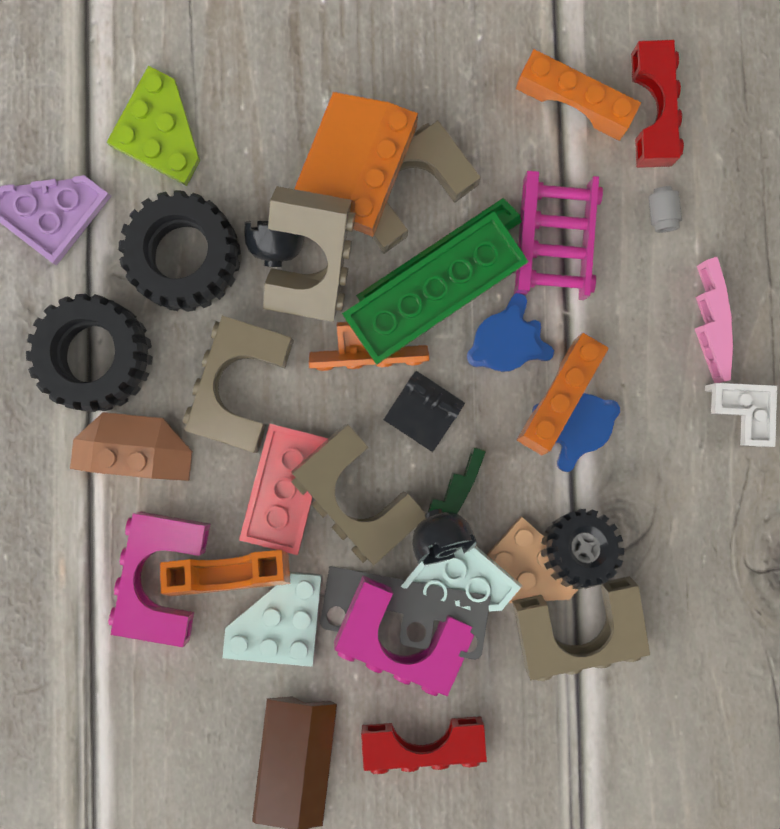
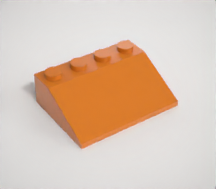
M333 92L294 189L352 200L350 212L356 213L353 229L373 237L416 131L418 113L390 102Z

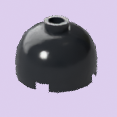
M245 221V244L248 251L255 258L264 260V266L282 267L283 261L292 260L300 253L305 236L268 229L269 221H257V227H251V221Z
M435 509L426 513V519L417 525L412 539L417 563L420 564L423 561L424 565L455 558L454 553L459 551V549L462 548L463 553H466L477 544L469 523L461 515L453 512L443 513L442 509Z

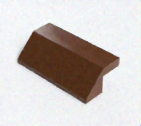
M293 696L267 698L252 822L285 829H309L323 826L337 710L336 703L332 701L305 703Z

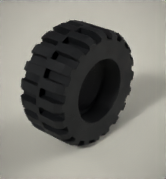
M175 190L174 196H169L165 191L158 193V200L153 202L150 198H147L141 202L144 208L139 212L134 209L129 215L133 219L130 225L124 224L121 233L126 237L125 240L119 241L118 250L124 255L119 260L121 267L127 271L126 278L130 284L135 286L137 291L147 299L173 311H178L179 309H183L186 312L195 311L197 306L206 308L212 305L211 300L215 297L220 300L225 295L223 290L226 286L232 287L236 280L233 274L235 271H239L240 261L238 260V255L241 254L240 245L236 239L237 234L224 213L210 200L205 201L201 195L196 193L188 196L185 191ZM177 228H196L205 236L208 243L207 255L201 267L193 274L184 278L172 279L163 275L156 265V250L162 238Z
M76 294L75 299L67 296L59 299L58 303L60 306L49 305L44 310L46 313L44 319L37 317L33 323V326L37 327L35 334H29L27 343H31L32 346L31 351H26V361L33 363V367H30L28 370L31 378L39 380L36 385L42 393L49 394V399L56 404L65 405L66 408L89 412L112 410L115 405L122 406L129 402L128 396H136L141 390L138 386L141 380L147 381L150 373L145 372L147 365H152L153 356L148 354V349L152 348L151 340L145 336L144 333L147 330L143 323L136 319L137 316L113 300L96 294L92 297L87 294ZM92 326L102 327L110 333L114 341L115 355L113 363L101 378L93 382L80 381L74 377L68 365L67 354L70 343L82 330Z

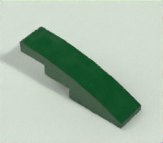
M478 448L471 449L464 475L451 474L444 500L432 498L428 512L442 509L443 513L453 512L457 514L460 511L476 480L486 451Z

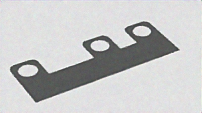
M329 566L320 620L322 628L336 632L339 631L340 626H333L329 623L327 613L330 608L338 606L346 614L362 576H366L391 587L393 595L386 611L403 614L400 631V642L403 645L419 649L428 648L431 643L434 620L445 622L449 615L471 626L470 633L474 634L477 638L476 649L469 653L461 650L459 657L473 660L481 657L491 596L483 602H473L468 598L466 591L447 588V597L445 601H441L444 597V590L439 586L429 585L426 595H423L426 585L423 583L412 582L406 589L401 587L406 580ZM469 592L470 595L475 599H482L483 597H485V595ZM460 600V607L456 606L455 601ZM470 606L471 610L462 607ZM413 622L421 623L426 629L425 638L420 642H413L407 636V628Z

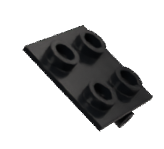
M415 371L383 420L433 452L461 412L465 402L418 371Z

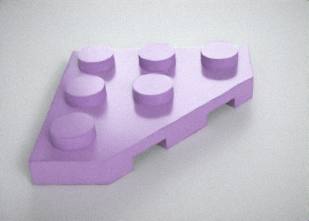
M85 175L59 181L55 179L31 182V184L19 186L13 184L0 187V223L57 266L111 198V195Z

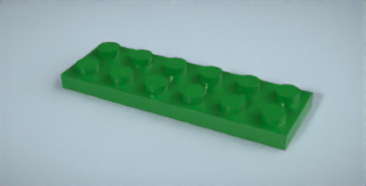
M494 211L342 313V315L372 360L378 365L516 272L529 261Z

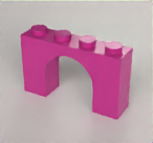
M146 512L133 513L132 518H128L125 528V535H128L127 547L122 549L120 555V565H123L121 577L117 578L114 587V595H117L116 607L111 609L108 624L112 625L110 635L177 647H184L189 642L195 612L164 607L154 603L143 590L141 572L146 560L156 551H173L196 556L203 555L206 552L210 530L209 523Z
M362 576L334 640V650L338 652V656L354 662L355 659L366 663L365 666L377 673H382L384 670L394 674L393 677L401 683L409 685L410 682L418 684L423 691L430 695L437 696L440 693L448 697L464 660L463 657H459L461 650L463 652L468 651L474 638V634L470 633L472 627L448 615L445 622H439L428 648L412 655L394 654L387 650L378 639L380 622L393 595L391 587Z

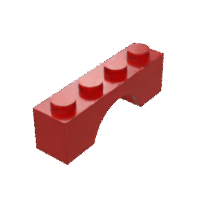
M675 40L638 41L631 53L632 82L645 87L652 94L657 106V116L655 123L644 128L635 139L636 167H672L682 156L684 150L683 139L679 138L682 111L678 109L677 101L681 92L680 80H676L679 52L675 51Z
M481 716L451 718L444 735L435 742L426 745H416L407 742L399 736L392 723L362 725L364 771H371L372 774H384L389 769L400 768L403 772H414L419 770V767L431 766L435 770H443L449 768V765L461 764L463 767L470 768L479 766L481 762H487L485 730Z

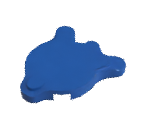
M514 294L504 311L491 315L480 324L475 334L473 346L467 353V361L471 366H483L495 371L510 372L530 360L549 361L553 358L554 349L541 340L540 322L537 320L526 322L523 319L527 305V299L523 294Z
M583 393L555 442L561 445V451L557 460V467L561 471L570 472L583 454L597 450L609 440L614 421L620 414V407L616 401L603 400L597 396ZM539 403L533 406L532 413L537 408Z

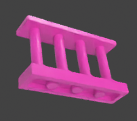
M527 171L523 179L520 214L522 222L519 226L518 246L529 262L516 271L514 294L520 293L526 296L530 291V287L534 288L535 285L578 288V300H585L590 296V293H594L596 275H592L596 214L597 205L601 204L603 197V187H599L598 176H593L587 184V189L543 185V182H539V171ZM547 197L586 201L585 218L541 214V211H536L537 200ZM542 226L584 230L582 247L539 244L538 240H534L535 229H539ZM537 256L581 259L580 277L536 273V270H532V260L537 258Z

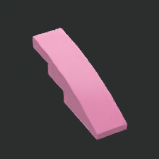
M714 257L696 266L706 292L695 297L705 325L695 328V332L714 383H722L731 380L733 356L732 316L727 287L718 257Z

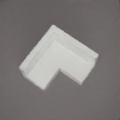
M730 383L705 385V391L712 392L711 414L741 415V446L775 447L777 386Z

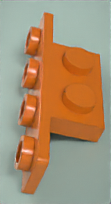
M337 322L339 350L310 352L309 368H316L319 371H328L334 367L346 366L348 369H359L363 365H376L347 322ZM405 346L376 366L389 367L393 363H405L411 366L420 365L425 361H429L428 346Z

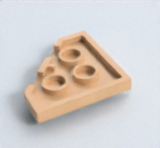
M521 516L486 554L522 585L509 603H512L514 600L542 595L545 601L570 600L578 589H573V585L565 587L561 584L562 578L555 580L551 576L555 571L553 568L546 569L544 563L549 562L548 557H542L541 550L546 549L547 546L541 544L544 536Z

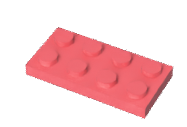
M269 423L239 541L275 550L282 549L294 555L299 554L313 497L308 491L302 495L291 481L295 477L291 471L328 438Z

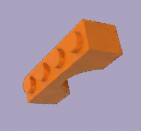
M533 49L516 86L517 90L541 102L546 100L559 101L576 108L591 121L594 129L618 141L621 140L628 130L641 105V102Z
M585 333L580 334L572 342L559 365V370L551 386L537 408L530 415L516 439L518 442L540 455L551 451L609 349L607 346Z
M281 549L253 552L246 556L229 559H187L160 562L161 594L181 596L291 584L289 554Z

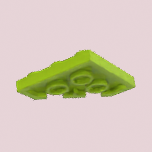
M148 66L106 143L110 147L187 186L200 163V157L192 137V131L180 98V92L174 78Z

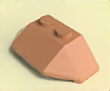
M102 412L73 439L70 469L141 478L189 481L193 451L164 418Z

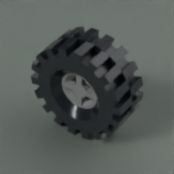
M586 509L572 511L553 521V525L547 527L545 531L548 535L542 538L541 544L547 546L546 549L541 550L542 557L547 556L549 562L544 563L546 569L553 568L555 572L551 576L555 580L562 578L561 584L565 587L573 585V589L579 590L604 584L609 581V578H613L618 573L615 569L622 566L623 561L618 559L619 556L624 555V548L618 547V543L623 542L622 536H615L614 531L618 529L616 525H608L606 522L609 518L605 515L597 517L598 511L590 510L586 512Z

